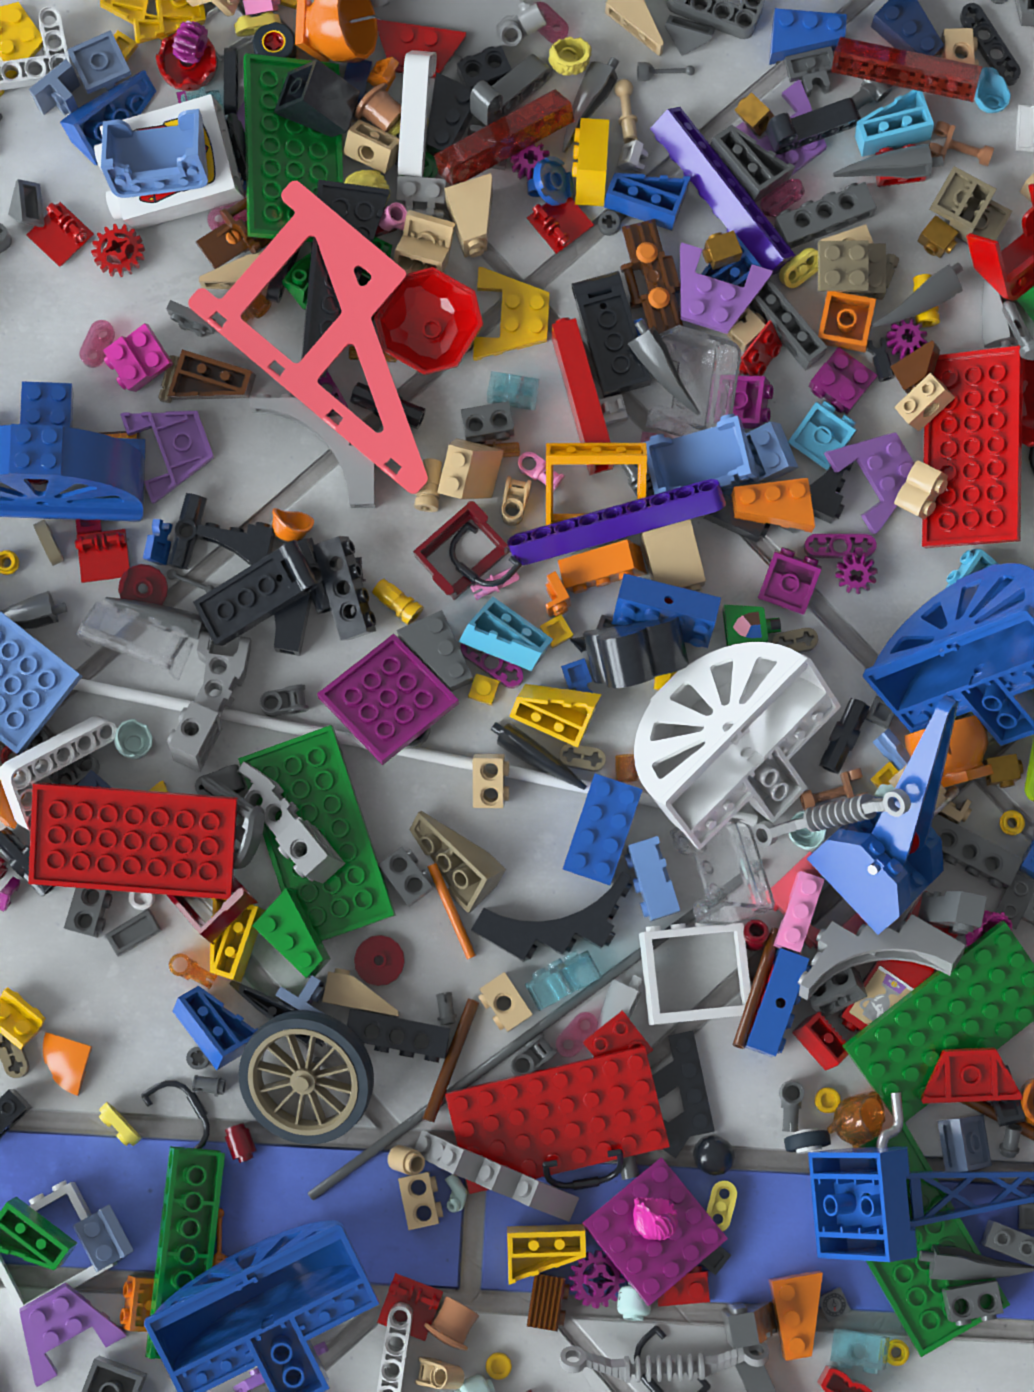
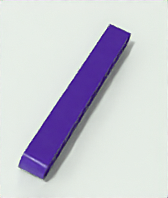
M708 479L517 533L507 540V544L512 556L524 566L710 514L724 508L726 501L719 481Z

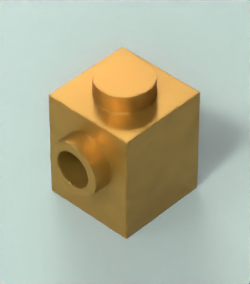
M752 92L743 98L735 108L739 117L759 137L766 131L769 120L774 117L771 110Z
M935 215L921 232L917 242L924 246L927 253L941 258L945 252L950 254L958 242L955 239L959 232Z
M734 230L724 234L721 232L712 234L706 240L705 248L702 250L705 262L707 264L710 263L713 270L738 262L742 256V250Z
M1017 754L987 758L982 762L983 765L991 764L994 773L985 776L987 786L999 784L1000 788L1015 786V781L1021 779V774H1023V764L1021 759H1017Z

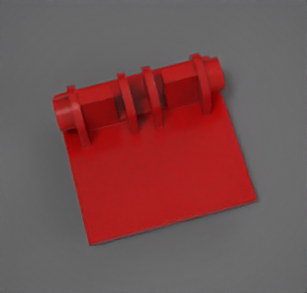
M571 197L567 199V202L558 206L548 203L542 206L537 204L532 209L533 213L526 217L556 254L594 226L580 207L575 205V201Z
M59 202L56 205L51 203L47 206L48 214L44 217L45 225L43 227L34 226L26 236L61 267L94 233L67 207Z
M771 320L768 321L741 357L742 361L739 363L740 367L738 369L741 374L746 375L748 373L749 376H762L772 359L780 353L782 343Z
M126 529L76 535L75 547L78 549L81 583L121 578L123 573L130 568Z
M623 1010L582 1041L594 1057L644 1045L647 1055L653 1051Z
M395 1273L377 1323L387 1326L388 1316L393 1305L398 1302L407 1303L413 1310L410 1336L425 1341L429 1331L424 1325L425 1323L432 1324L444 1291ZM397 1310L394 1312V1318L397 1321L404 1322L408 1319L405 1311Z

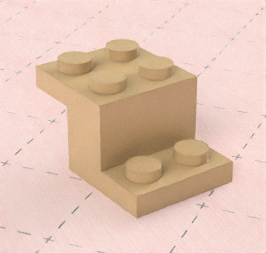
M408 210L403 236L395 249L393 261L404 269L406 274L431 267L444 273L448 265L455 223Z

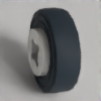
M814 1128L794 1132L793 1135L784 1138V1144L787 1152L804 1154L822 1150V1147L831 1144L828 1130Z

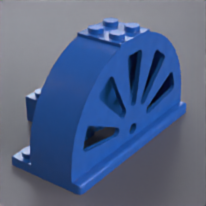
M22 381L20 424L0 426V482L15 489L11 490L0 486V517L142 521L144 512L146 439L114 438L101 433L72 428L74 397L72 383ZM27 479L48 480L46 490H35ZM74 484L88 485L85 488L59 494ZM118 496V497H120V498H95V497Z
M996 563L956 580L955 583L939 592L914 612L889 639L874 665L865 669L863 678L911 733L927 727L938 703L945 695H948L959 701L956 717L972 711L1000 746L1034 734V692L1031 690L1034 688L1033 569L1017 563L1000 565Z
M326 1220L305 1224L270 1236L225 1258L169 1297L153 1315L145 1319L144 1326L177 1392H206L256 1366L270 1392H324L330 1389L329 1378L310 1339L379 1305V1300L343 1224L338 1221Z

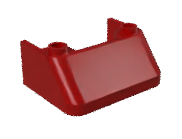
M1032 183L1028 187L1033 207L1022 217L1023 234L1001 251L999 241L971 233L966 235L974 269L1003 298L1012 301L1017 300L1034 286V184Z

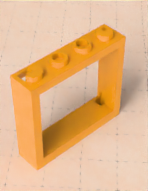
M546 443V525L588 514H553V467L557 464H638L637 499L646 497V443Z

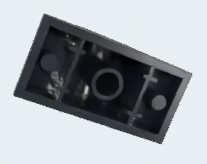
M679 616L588 630L583 633L593 681L597 684L606 683L608 688H624L642 684L654 679L656 676L673 673L689 665Z

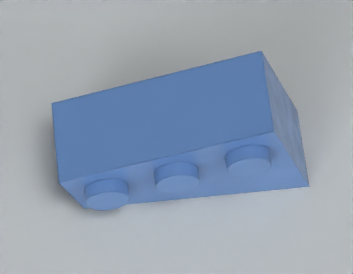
M658 836L630 844L627 848L628 854L624 855L628 869L633 868L636 877L632 879L636 894L641 892L644 901L640 903L644 918L649 917L650 922L680 912L674 887L666 869L667 864L665 858L662 857L658 845L660 843Z

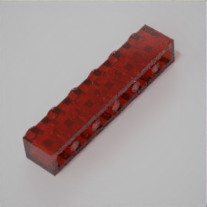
M840 37L835 49L831 72L973 102L982 66Z
M556 89L550 91L435 154L438 173L451 186L471 179L573 123L574 116L571 102Z

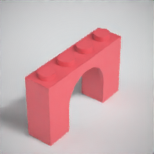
M811 851L764 894L767 897L765 902L775 912L779 910L785 916L790 900L789 896L798 872L802 871L817 877L822 876L807 860L812 854ZM856 912L841 927L856 935L861 925H867V923ZM811 924L804 944L810 949L814 947L817 950L818 941H816L820 929L815 928Z

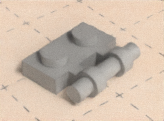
M398 175L396 200L406 201L405 208L407 212L412 210L444 220V211L435 210V203H445L444 188H446V179ZM414 201L427 202V210L413 209Z

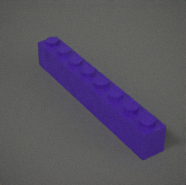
M681 107L667 109L650 128L655 134V139L665 147L671 160L682 169L684 176H691L690 182L698 190L699 196L706 200L712 208L713 214L726 226L727 232L734 230L735 234L762 268L772 270V275L779 273L781 268L796 256L683 109Z

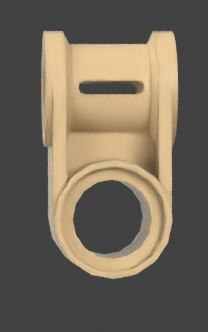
M507 476L502 503V520L505 524L516 526L522 522L532 480L524 482ZM509 508H515L519 513L516 516H509L506 511Z
M419 1357L420 1369L418 1378L415 1379V1384L436 1389L461 1388L465 1375L460 1366L442 1362V1360L436 1358Z

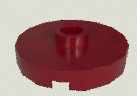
M139 564L130 567L123 573L119 581L118 592L120 598L163 605L167 597L168 585L165 576L159 569L151 565ZM146 584L148 591L140 593L138 590L139 585Z
M382 935L371 936L364 940L356 950L354 957L355 969L360 978L368 984L375 986L389 985L397 980L403 971L405 964L404 952L400 945L390 937ZM377 956L384 958L382 965L375 964Z

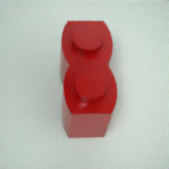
M826 1365L817 1381L825 1392H872L862 1382L850 1379L843 1371L834 1366Z

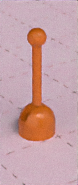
M219 1208L217 1253L213 1255L212 1267L227 1258L222 1253V1217L225 1214L222 1208Z

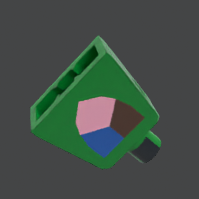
M723 606L722 614L726 647L749 642L768 643V633L781 632L780 618L766 619L764 607Z

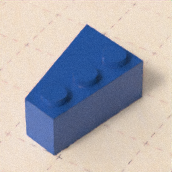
M775 8L772 20L769 65L784 60L786 56L829 46L832 47V51L842 49L846 34L847 14Z

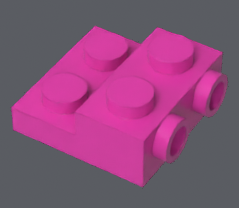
M146 323L127 337L121 336L103 350L106 354L104 358L106 365L111 370L115 369L119 375L116 378L118 384L124 390L128 389L133 392L140 390L173 365L149 324Z

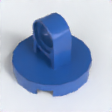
M548 156L538 161L534 168L533 178L527 181L528 195L531 197H541L546 203L553 206L567 202V199L573 194L574 184L571 173H566L562 166L565 163L555 156Z

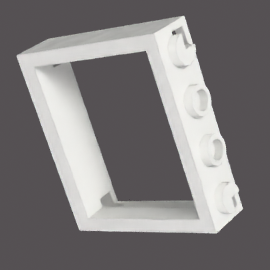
M735 919L720 920V925L711 926L710 921L696 922V927L686 928V923L670 925L671 930H661V926L646 927V932L639 934L649 1025L742 1016L751 990L746 943L743 936V923H735ZM734 932L742 1005L660 1013L652 940Z
M66 1180L52 1187L54 1192L44 1196L41 1193L29 1200L31 1204L29 1206L38 1211L67 1194L81 1221L92 1215L75 1182L67 1184ZM0 1254V1278L19 1313L21 1307L33 1300L25 1302ZM117 1262L98 1272L95 1271L92 1265L63 1283L66 1282L72 1288H76L117 1265ZM61 1283V1284L55 1286L54 1288L48 1290L47 1292L41 1294L40 1296H42V1295L48 1293L49 1291L55 1289L56 1287L62 1285L63 1283Z

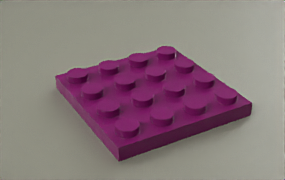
M394 633L317 693L318 698L382 765L459 704L456 696Z
M662 1157L582 1223L647 1306H650L728 1239ZM638 1197L650 1199L653 1197L654 1199L663 1198L664 1200H670V1205L674 1204V1210L678 1211V1227L675 1233L665 1240L645 1239L636 1230L634 1225V1199Z

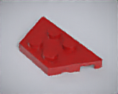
M377 19V30L386 58L393 57L399 62L395 69L396 73L404 74L405 55L411 50L436 52V71L430 77L435 78L436 72L441 74L444 71V67L451 61L455 51L467 36L466 32Z
M995 1047L943 1050L921 1097L922 1104L1023 1100L1021 1092Z

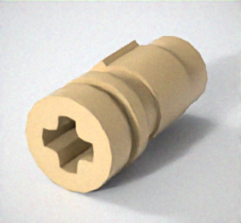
M427 458L423 459V465L428 481L416 494L414 508L424 512H436L439 508L438 500L440 499V493H437L442 475V462L437 459Z

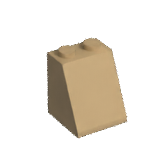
M491 173L444 188L446 207L451 221L455 223L454 230L464 258L468 256L471 258L478 257L484 251H487L493 198Z
M456 438L448 446L437 493L458 499L492 498L504 450Z
M690 519L642 533L640 546L651 580L697 592L702 590L701 587L705 585L706 579Z

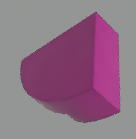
M12 877L0 891V910L3 912L10 906L12 894L19 889L21 882L15 877Z

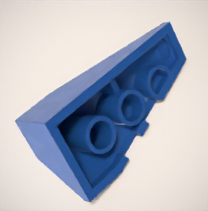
M142 70L77 108L61 120L60 123L70 141L94 165H98L94 146L102 143L100 126H103V121L124 120L141 114L156 93V89L146 71Z

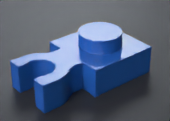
M153 519V534L147 535L143 559L157 565H167L171 541H168L167 538L172 531L173 524L163 523L164 520Z
M585 658L561 666L569 690L575 688L576 691L593 693L587 687V683L593 681Z

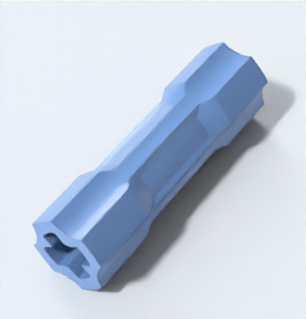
M889 728L873 741L874 745L890 760L898 771L908 764L911 758L908 751Z

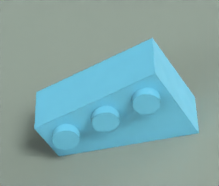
M920 84L913 87V90L904 96L896 97L894 102L886 107H880L857 121L855 139L861 157L875 154L885 147L895 149L931 140L934 122L923 92L917 91Z
M493 596L468 623L459 640L460 643L530 671L543 658L553 641L551 637Z

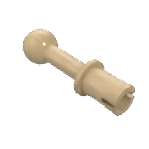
M621 79L615 84L614 91L621 100L622 116L618 122L622 126L623 141L626 144L638 140L636 130L638 119L631 111L630 96L633 93V85L629 80Z

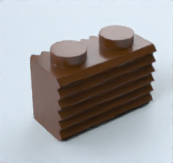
M543 1273L534 1276L527 1327L558 1332V1325L564 1326L566 1310H561L563 1299L568 1300L570 1284L565 1283L566 1277Z

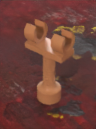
M937 121L934 134L940 137H947L944 147L937 143L929 144L932 158L942 156L944 161L947 150L954 149L958 152L977 157L979 164L988 167L994 151L993 147L985 145L979 149L953 140L952 136L956 126L949 125L943 121Z
M861 768L841 773L842 787L821 791L816 794L812 793L811 790L804 791L800 795L804 811L809 807H815L817 802L841 796L853 798L854 794L850 782L863 777ZM868 792L861 793V794H858V795H855V796H861V795H863V794H868Z

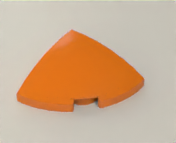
M45 1032L43 1056L45 1064L48 1065L53 1075L52 1078L64 1090L79 1096L92 1046Z

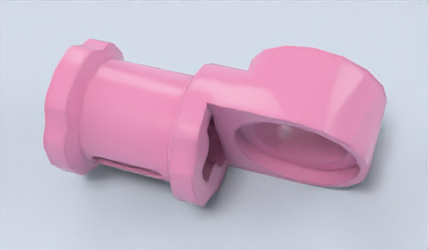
M533 452L523 453L518 459L519 471L526 476H530L535 481L539 480L546 485V461ZM529 457L535 460L536 466L534 469L526 470L523 468L522 461L525 458ZM554 470L553 492L565 477L562 473L558 474Z

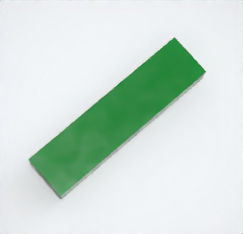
M174 1146L169 1148L150 1316L175 1292L203 1272L212 1268L225 1153L220 1150ZM148 1334L145 1357L161 1359Z

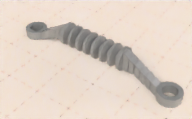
M894 789L886 793L884 798H874L870 794H863L853 798H846L845 800L809 807L805 810L803 817L782 824L773 825L769 821H762L754 825L752 836L759 846L768 847L777 841L778 836L804 828L811 832L826 830L835 826L838 827L864 821L865 819H873L877 812L880 811L888 812L894 817H899L909 811L911 801L908 794L902 789ZM894 797L899 800L900 808L895 805ZM762 829L766 831L768 839L764 837Z
M762 1342L758 1345L733 1349L717 1356H703V1353H699L696 1362L693 1361L691 1354H688L686 1362H683L681 1354L677 1355L676 1362H673L671 1355L668 1354L665 1363L662 1362L660 1355L656 1356L655 1363H652L649 1355L646 1356L645 1363H641L640 1357L636 1356L634 1364H631L629 1356H624V1359L611 1360L607 1357L586 1352L578 1346H568L560 1354V1365L568 1373H579L585 1367L593 1368V1370L604 1374L606 1373L616 1378L619 1377V1379L624 1380L626 1383H630L632 1375H635L637 1383L640 1382L642 1374H645L648 1382H651L652 1375L656 1374L658 1382H661L663 1373H666L668 1381H672L674 1373L677 1374L679 1381H682L684 1373H687L689 1381H692L694 1372H697L700 1380H704L710 1374L712 1375L722 1371L723 1368H729L743 1361L751 1366H763L769 1360V1347L765 1342ZM752 1350H758L763 1354L755 1356L752 1355L750 1352ZM577 1357L580 1360L577 1362H569L567 1358Z

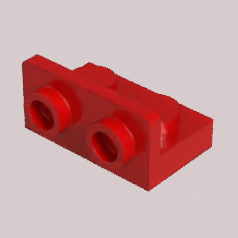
M702 1266L694 1267L657 1299L658 1307L710 1302L708 1271L702 1270Z

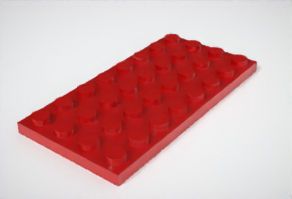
M1020 346L941 354L938 357L934 376L947 387L955 398L924 426V463L948 475L947 487L943 493L937 496L935 510L925 520L922 519V547L924 548L1021 541L1023 358L1019 354Z
M35 782L32 786L28 884L228 899L233 894L238 798Z
M645 1045L445 1093L458 1146L534 1179L545 1177L542 1167L545 1161L557 1160L558 1166L549 1167L550 1174L553 1175L617 1160V1156L608 1157L607 1151L622 1149L623 1158L670 1147ZM466 1179L469 1194L489 1190Z

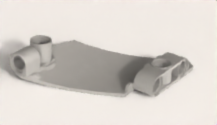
M370 0L376 14L372 16L378 19L466 32V39L464 42L462 41L455 51V54L462 58L481 53L484 49L491 46H516L520 43L521 39L547 25L536 3L531 5L522 0ZM509 28L517 30V34L513 38L506 37L504 33Z

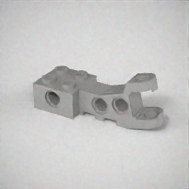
M201 631L197 653L199 659L206 664L204 682L195 701H191L188 708L184 707L182 709L177 729H173L169 734L167 743H169L173 761L201 772L222 731L223 719L220 718L225 706L231 707L234 698L231 696L236 685L241 687L246 678L251 652V638L239 636L237 654L234 653V657L213 654L214 642L209 632ZM219 666L226 668L222 673L214 672ZM215 689L222 691L220 695L215 697L209 695Z
M243 761L237 772L250 779V782L253 783L243 799L255 807L257 800L260 797L263 798L260 807L264 810V822L275 834V839L280 844L278 847L279 851L285 858L292 859L295 863L293 866L294 870L302 878L307 877L310 881L315 880L324 883L345 862L316 826L310 824L308 820L303 821L301 817L297 816L296 812L299 809L292 801L289 803L287 799L281 796L284 790L277 782ZM281 810L282 816L276 821V813ZM237 813V818L242 819L243 817Z

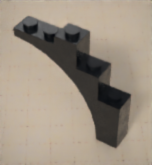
M854 461L839 472H834L833 468L830 467L823 476L809 485L814 517L830 524L834 517L839 519L845 505L841 504L844 496L838 494L841 492L846 481L842 476L845 470L850 472ZM723 494L726 501L724 508L704 515L703 519L756 543L760 536L765 538L771 525L769 523L763 524L735 518L732 496ZM781 527V528H783V529H785V530H788V531H790V532H792V533H794L795 530H796V528H790V527H789V528H784V527Z
M256 522L255 525L248 524L247 533H244L243 529L237 527H230L229 530L221 529L220 525L214 523L198 524L196 532L200 540L217 544L235 553L250 566L272 553L275 538L273 528H270V525L264 522ZM310 594L303 596L274 614L276 627L274 649L276 652L296 656L301 655L312 601Z
M622 872L613 886L596 902L580 912L561 919L541 922L520 921L498 915L483 908L471 931L524 962L526 957L528 959L532 958L538 947L534 944L535 941L542 943L560 955H563L565 951L570 953L577 941L573 938L575 934L601 949L604 944L609 946L616 934L612 932L614 925L606 920L608 917L610 919L614 918L620 907L616 905L619 897L623 896L625 898L631 889L632 884L629 883L631 876Z

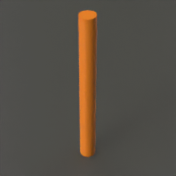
M434 863L427 868L434 880L433 882L467 959L476 956L438 865Z

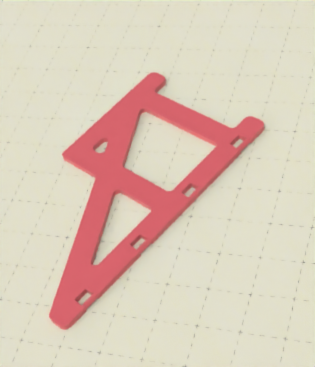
M292 181L283 190L281 197L284 203L295 211L294 216L223 298L218 299L205 288H200L190 297L188 301L189 307L376 466L388 474L408 493L417 494L428 481L427 473L371 320L373 315L404 281L406 271L300 182ZM309 237H315L342 313L299 363H293L243 321L241 316ZM356 267H362L371 275V280L365 286L358 284L354 273ZM216 312L227 320L223 327L211 318ZM348 345H353L358 354L384 427L381 433L375 432L318 384L319 378ZM274 361L285 369L281 376L269 367ZM332 410L343 418L339 425L327 416ZM390 459L402 467L398 474L385 465Z

